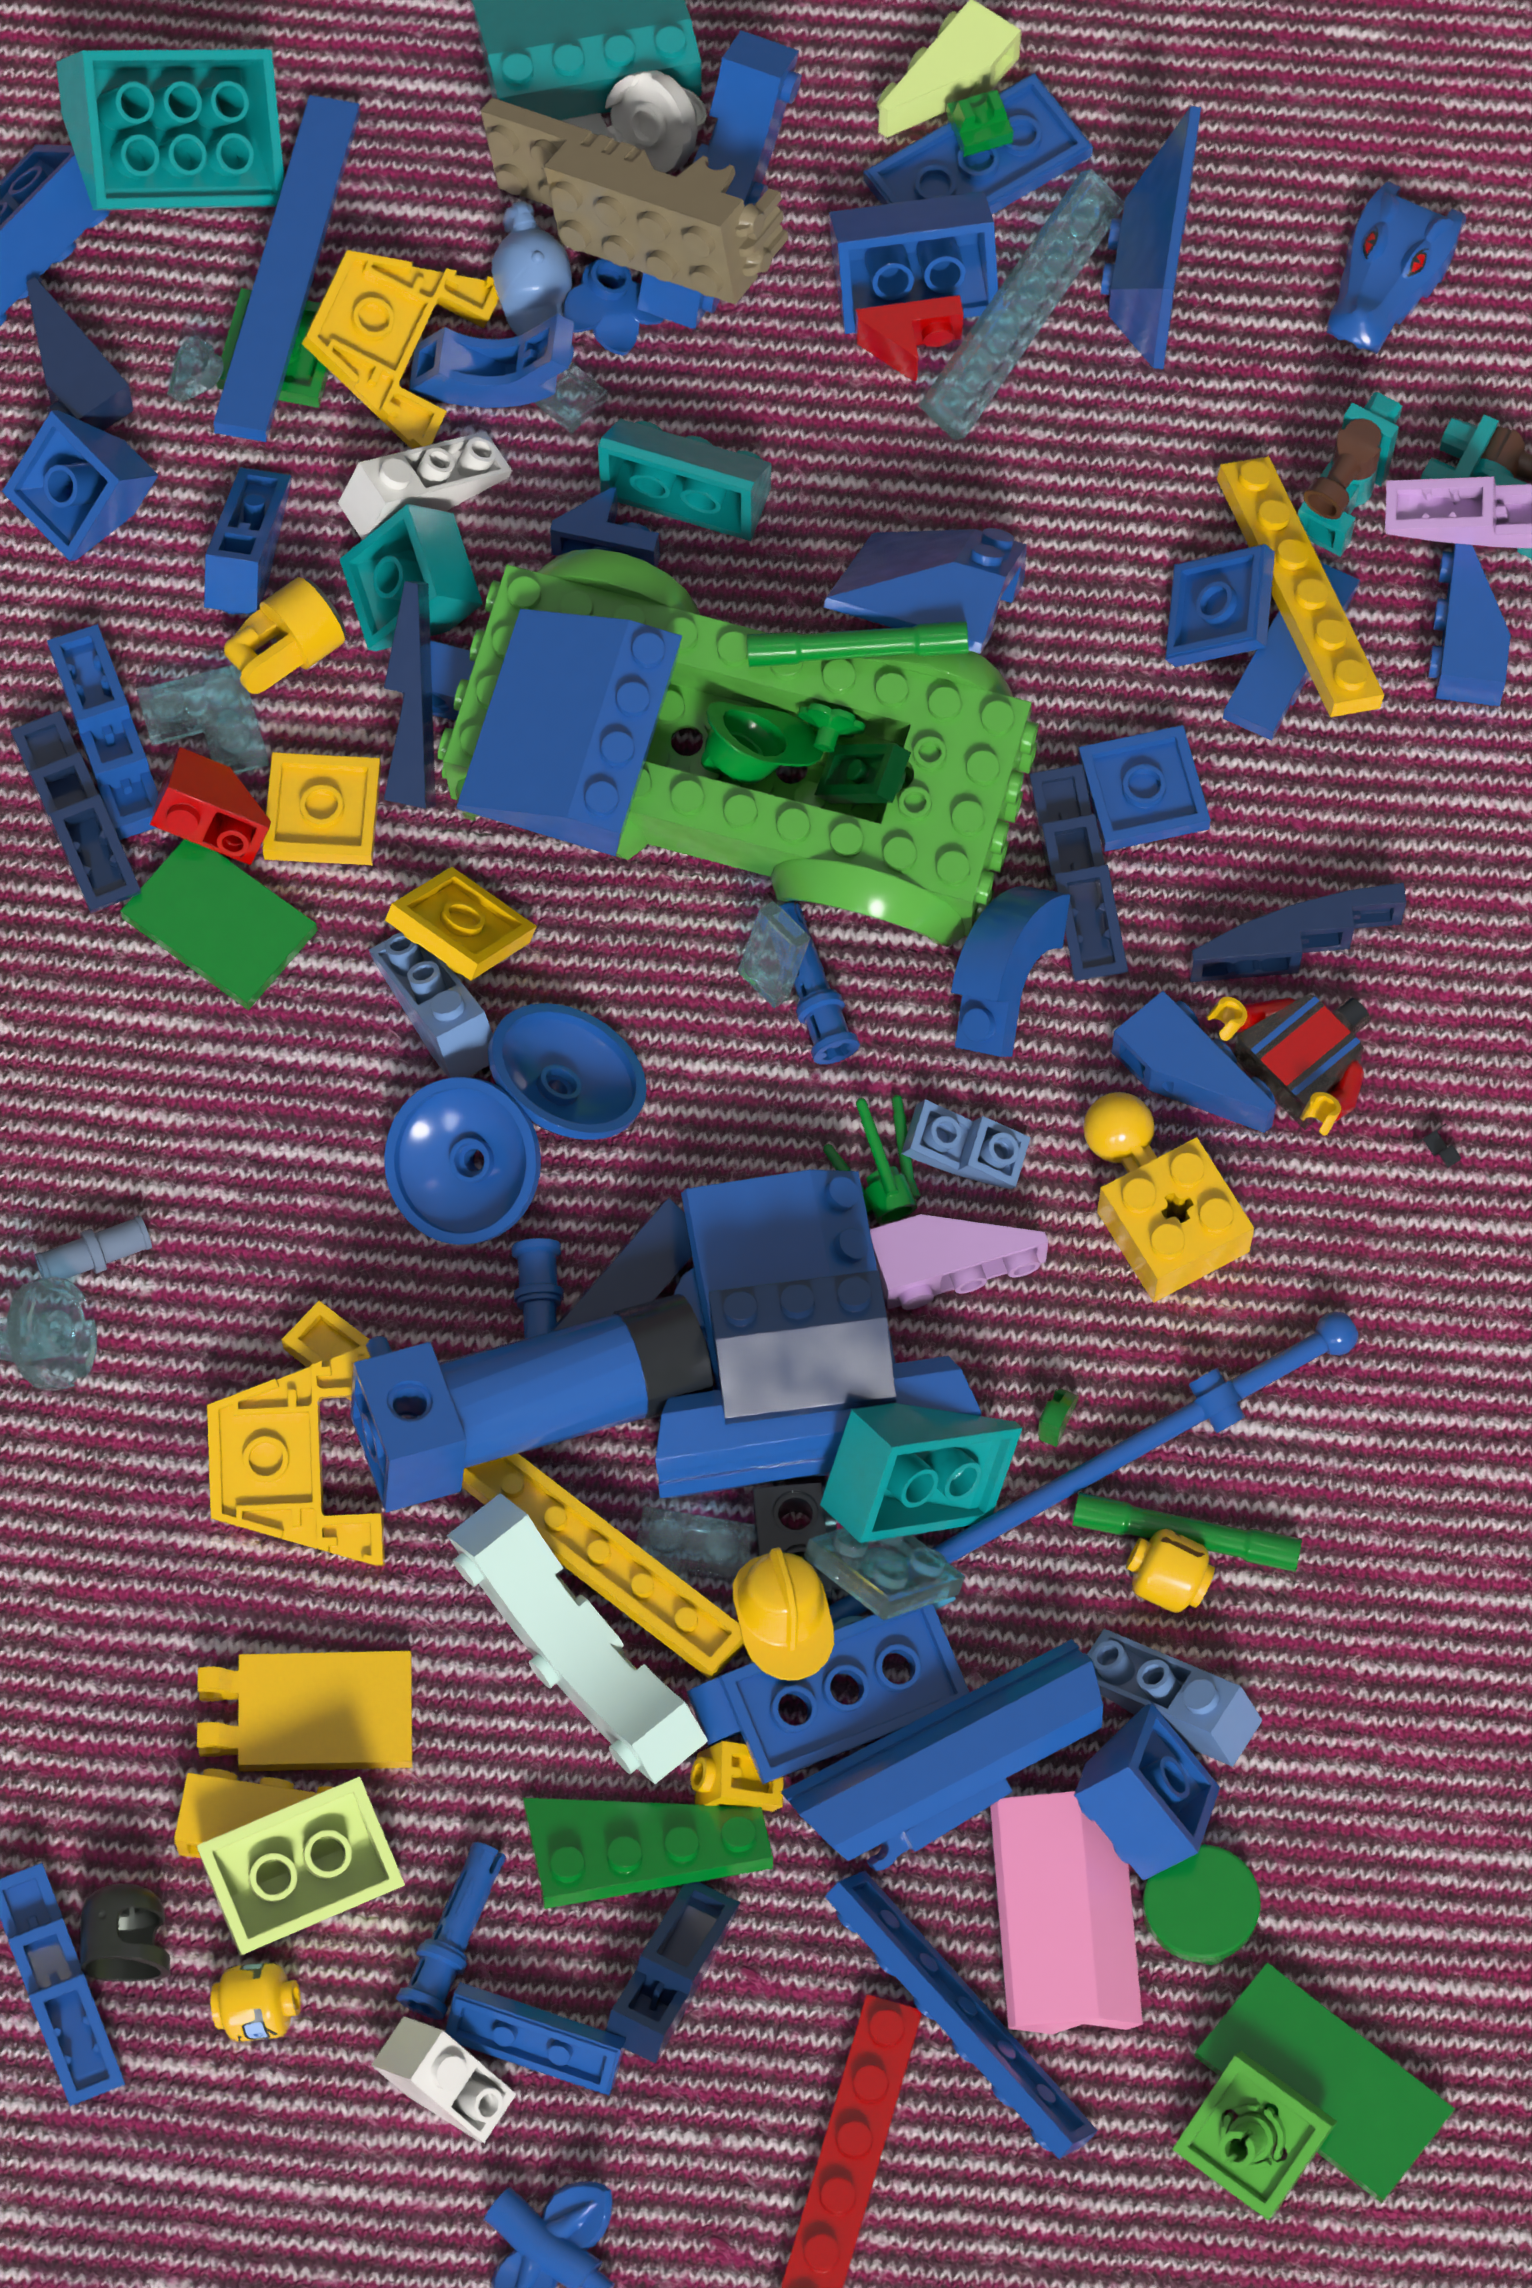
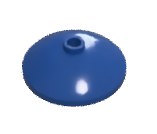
M538 1003L526 1005L506 1015L498 1024L490 1039L488 1061L497 1086L505 1090L523 1108L533 1124L544 1130L568 1138L584 1140L604 1139L626 1130L642 1110L646 1099L647 1087L644 1071L636 1054L616 1031L588 1013L559 1004Z
M453 1077L435 1081L423 1087L401 1107L391 1124L387 1136L384 1165L386 1180L392 1198L400 1212L411 1225L426 1236L437 1241L467 1245L485 1242L500 1236L515 1225L524 1215L534 1198L538 1186L541 1154L532 1121L523 1108L505 1090L482 1079ZM478 1150L484 1156V1164L480 1170L473 1161L474 1154Z

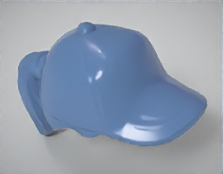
M526 201L514 202L512 207L505 210L503 226L504 231L508 232L509 235L500 243L492 259V275L495 289L506 320L517 336L528 332L556 314L563 316V304L566 295L572 290L571 266L566 249L551 234L538 227L534 219V208L531 204L526 203Z

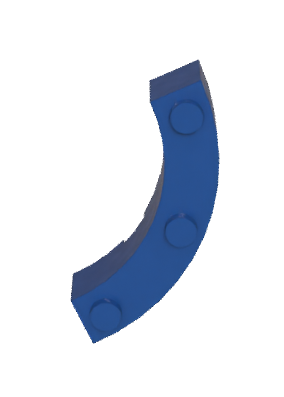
M740 30L721 61L717 85L709 116L718 118L715 123L709 145L701 144L694 162L702 156L708 157V168L721 170L729 165H733L736 174L726 194L743 199L745 207L748 204L755 205L768 190V185L762 184L774 150L787 103L792 104L795 100L802 75L795 72L799 50ZM643 273L637 309L695 330L706 311L710 313L715 312L720 299L707 297L695 290L669 281H661L654 276Z

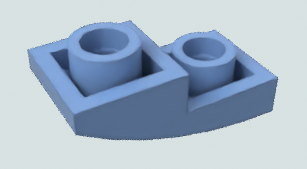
M925 1099L916 1104L901 1154L964 1178L1013 1189L1017 1185L1031 1137L984 1116L972 1121Z

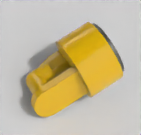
M297 577L260 603V609L249 616L238 632L225 643L224 654L241 672L240 682L249 693L258 694L267 690L299 666L303 669H308L345 643L344 636H346V630L338 612L323 591L311 580ZM271 639H276L277 643L258 655L255 652Z

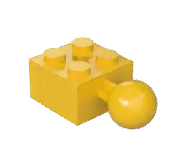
M1114 1092L1100 1097L1090 1106L1083 1124L1084 1137L1089 1148L1103 1160L1112 1163H1122L1128 1172L1126 1175L1100 1188L1097 1213L1153 1303L1250 1252L1254 1226L1197 1137L1157 1158L1150 1147L1154 1136V1119L1150 1109L1141 1099L1129 1093ZM1176 1217L1181 1218L1185 1222L1180 1223Z

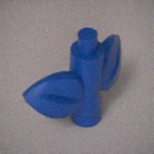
M591 2181L566 2184L554 2191L543 2208L541 2218L511 2187L507 2188L492 2204L484 2218L514 2249L496 2266L491 2279V2288H557L558 2282L566 2288H613L615 2283L599 2271L602 2261L587 2251L598 2243L609 2226L612 2214L611 2189L604 2184Z

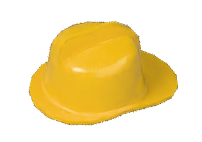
M781 1547L773 1548L769 1554H764L748 1561L738 1571L732 1588L733 1602L743 1643L751 1661L764 1673L780 1680H801L816 1674L828 1662L834 1647V1627L824 1587L814 1567L802 1557L791 1553H783Z

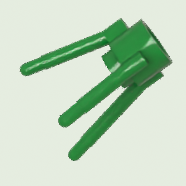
M894 1095L892 1098L893 1119L901 1174H899L897 1167L889 1166L867 1101L864 1098H859L856 1101V1106L878 1171L873 1172L866 1178L868 1184L866 1189L861 1185L867 1216L874 1214L876 1222L880 1224L893 1222L914 1212L918 1208L915 1199L921 1196L914 1179L912 1159L901 1154L908 1133L903 1100L900 1095ZM826 1144L823 1147L825 1155L835 1170L851 1171L831 1144Z

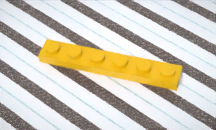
M1270 457L1220 464L1217 481L1248 546L1253 547L1266 544L1275 552L1271 594L1329 716L1336 717L1380 709L1384 697L1382 688Z

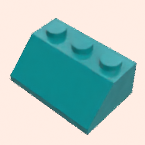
M619 419L601 437L598 445L600 493L611 487H617L619 503L752 541L771 490L770 462L763 461L761 457L749 451L740 450L733 452L713 446L709 441L698 436L682 437L668 433L647 421H637L634 423Z

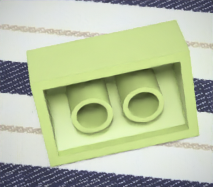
M360 1777L197 1845L214 1894L240 1956L405 1885Z

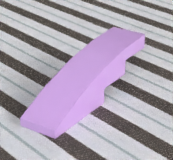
M1494 477L1386 481L1385 531L1389 535L1437 542L1489 547L1532 548V484L1496 486Z

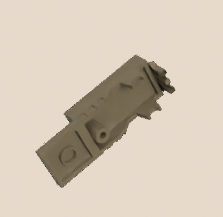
M491 98L481 110L498 188L512 195H520L553 208L560 243L572 250L582 251L611 261L618 266H625L654 276L661 281H669L695 290L707 297H715L736 304L758 278L757 274L768 271L772 258L789 239L787 231L783 230L780 224L784 217L783 211L777 206L781 201L779 191L769 188L755 205L748 204L745 207L743 199L726 194L736 174L733 165H729L721 170H713L708 168V157L702 156L675 177L655 170L645 150L635 148V145L623 141L620 143L602 134H593L590 130L495 98Z

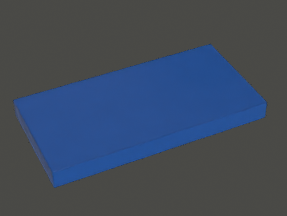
M1033 73L999 93L1013 129V143L964 157L951 124L948 122L863 171V181L882 205L984 191L991 214H994L1092 157L1093 146L1037 75Z

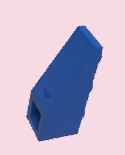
M1454 543L1452 552L1442 551L1438 582L1447 583L1448 589L1447 598H1437L1433 630L1443 631L1441 646L1432 645L1428 677L1438 679L1436 699L1500 707L1506 684L1511 634L1473 545Z
M1162 991L1114 1031L1111 1053L1149 1091L1263 1133L1272 1127L1277 1105L1274 1103L1275 1098L1271 1090L1259 1078L1252 1077L1250 1079L1236 1065L1237 1059L1231 1049L1220 1039L1212 1040L1199 1027L1198 1018L1184 1002L1177 1001L1175 1003Z

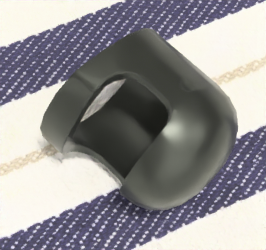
M113 1884L93 1892L86 1899L81 1913L80 1970L86 1976L105 1981H147L170 1976V1954L165 1949L155 1946L156 1932L164 1924L165 1920L164 1907L160 1899L151 1890L134 1884Z

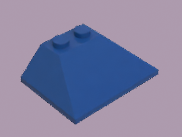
M1190 106L1125 198L1122 219L1112 218L1108 249L1117 250L1115 264L1105 263L1101 294L1110 295L1108 316L1152 368L1164 369L1182 235L1184 234L1198 137L1201 107Z
M987 528L983 531L966 529L874 532L827 595L824 608L891 628L913 627L921 623L967 621L969 651L980 654L991 637L1000 600L1013 603L1023 586L1027 544L1014 541L1012 534L994 528Z

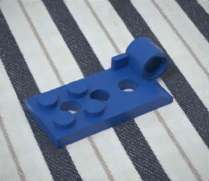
M929 1593L834 1630V1647L828 1662L814 1675L801 1680H780L764 1673L753 1662L696 1686L686 1693L701 1730L708 1740L707 1745L719 1743L742 1733L763 1785L891 1734L970 1692ZM897 1653L908 1661L911 1672L906 1683L896 1684L885 1677L882 1663L887 1654ZM836 1674H847L857 1682L859 1696L854 1704H841L832 1696L830 1684ZM792 1694L804 1701L807 1707V1717L802 1725L794 1726L787 1724L780 1717L778 1704L782 1696Z

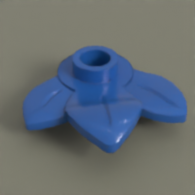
M602 258L593 261L585 268L581 276V285L568 292L563 304V317L574 321L573 333L593 329L596 340L605 349L622 356L627 355L634 347L639 333V324L656 325L664 321V318L637 309L641 284L632 281L628 267L618 266ZM601 283H606L611 287V289L605 287Z

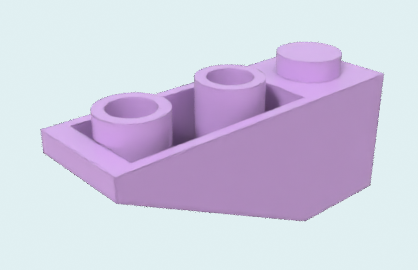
M923 1214L870 1229L887 1310L902 1306L906 1310L916 1309L931 1302L935 1295L955 1290L959 1294L969 1293L983 1287L988 1279L1008 1274L1012 1278L1028 1275L1037 1270L1041 1263L1046 1262L1048 1239L1045 1232Z

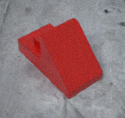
M957 295L856 309L855 336L857 345L907 378L917 381L918 352L916 346L940 347L954 340H962L964 313L961 297Z

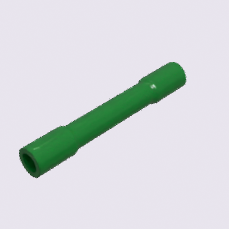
M967 621L921 623L913 627L806 634L798 632L747 634L749 667L796 665L803 661L912 654L922 657L969 654Z
M1081 1492L1078 1494L1072 1523L1073 1526L1116 1535L1130 1534L1149 1539L1157 1531L1169 1529L1203 1545L1208 1551L1240 1557L1250 1563L1296 1572L1302 1539L1258 1529L1244 1530L1132 1506L1128 1502Z

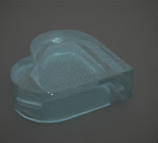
M191 336L181 345L175 357L167 395L182 403L215 386L223 372L222 357L215 354L211 344L197 336Z

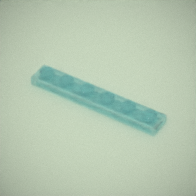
M1092 169L1080 172L919 403L918 406L953 440L962 439L967 436L1110 229L1112 218H1117L1124 209L1125 202Z

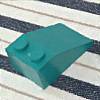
M899 1403L851 1409L820 1506L859 1543L973 1525L993 1514L1022 1427L1016 1421Z

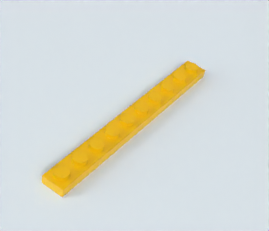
M318 1301L281 1340L283 1349L308 1368L317 1362H324L350 1352L356 1347L367 1344L370 1339L321 1301ZM518 1453L464 1468L463 1489L484 1505L499 1493L528 1514L561 1565L710 1680L714 1679L744 1646L738 1622Z

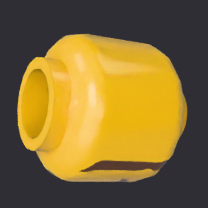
M1169 1529L1157 1531L1150 1541L1139 1538L1126 1563V1569L1134 1572L1132 1578L1134 1594L1173 1613L1182 1612L1188 1605L1197 1608L1205 1596L1215 1572V1567L1208 1564L1209 1552L1206 1547Z

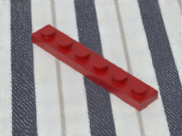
M866 1994L781 2288H844L922 2019V2013L918 2008Z

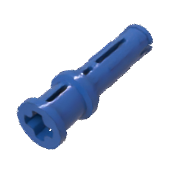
M782 904L770 911L768 920L776 935L779 948L797 991L799 1002L796 1014L798 1020L808 1028L814 1044L811 1050L814 1062L817 1064L837 1063L850 1057L859 1049L858 1037L856 1034L849 1032L842 1013L845 1006L841 994L831 989L800 904Z
M545 1238L522 1240L514 1243L511 1250L512 1257L518 1260L519 1288L514 1290V1302L517 1303L518 1308L523 1310L524 1338L526 1339L548 1333L557 1323L556 1308L564 1300V1290L557 1283L556 1257L561 1255V1243Z
M472 1843L463 1869L452 1889L437 1928L434 1930L431 1939H425L424 1943H420L416 1951L419 1961L407 1987L400 1988L396 1999L398 2002L420 2015L438 2020L444 2019L448 2010L444 2003L456 1975H463L468 1965L464 1952L490 1895L495 1879L506 1860V1856L503 1853H498L499 1850L483 1843Z

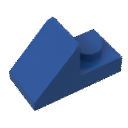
M611 487L552 520L550 527L551 555L559 556L574 550L600 549L623 553L657 567L660 558L659 533L650 531L645 526L637 523L614 524L618 512L617 487Z

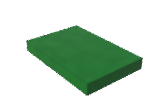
M186 839L178 845L140 888L141 894L132 897L120 911L124 921L247 1010L254 1005L318 931L317 924L221 854Z

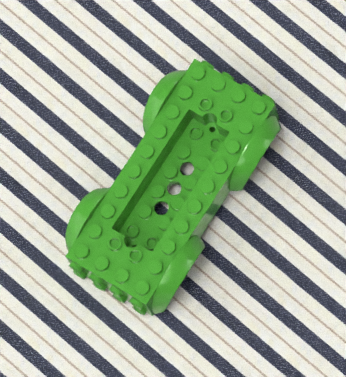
M600 549L574 550L559 555L537 572L507 564L501 582L495 580L492 582L485 606V611L491 613L485 631L480 629L476 631L471 645L469 659L475 662L470 679L462 678L456 691L454 710L459 711L454 729L445 728L438 749V759L443 760L442 778L447 779L451 799L457 800V803L520 609L627 619L682 635L674 672L616 854L618 858L629 860L649 844L771 877L777 900L787 903L793 900L811 902L859 913L907 928L926 936L934 944L945 947L950 946L964 936H968L980 914L992 902L994 891L991 889L995 873L991 872V870L1000 873L1005 861L1009 841H1006L1009 830L1008 822L1015 823L1023 797L1021 787L1024 773H1030L1038 745V742H1035L1039 723L1031 721L1032 702L1014 698L1000 671L983 656L969 651V654L922 657L912 654L803 661L796 665L749 667L747 634L767 632L702 616L687 590L666 572L635 557ZM718 701L738 706L777 710L790 714L800 720L802 719L797 715L799 708L809 707L811 703L822 704L831 709L848 711L855 715L856 720L866 725L864 734H855L851 738L838 736L836 745L895 743L910 751L911 755L905 768L906 777L904 784L896 794L893 803L830 804L814 795L830 752H823L820 761L807 766L808 771L804 779L794 784L781 781L776 775L775 770L763 781L755 784L742 783L731 777L707 771L701 764V757L705 750V741L711 730L706 711L710 704ZM683 728H691L698 731L703 738L702 748L691 756H683L675 752L672 748L671 740L677 731ZM460 810L463 818L476 821L475 816H479Z

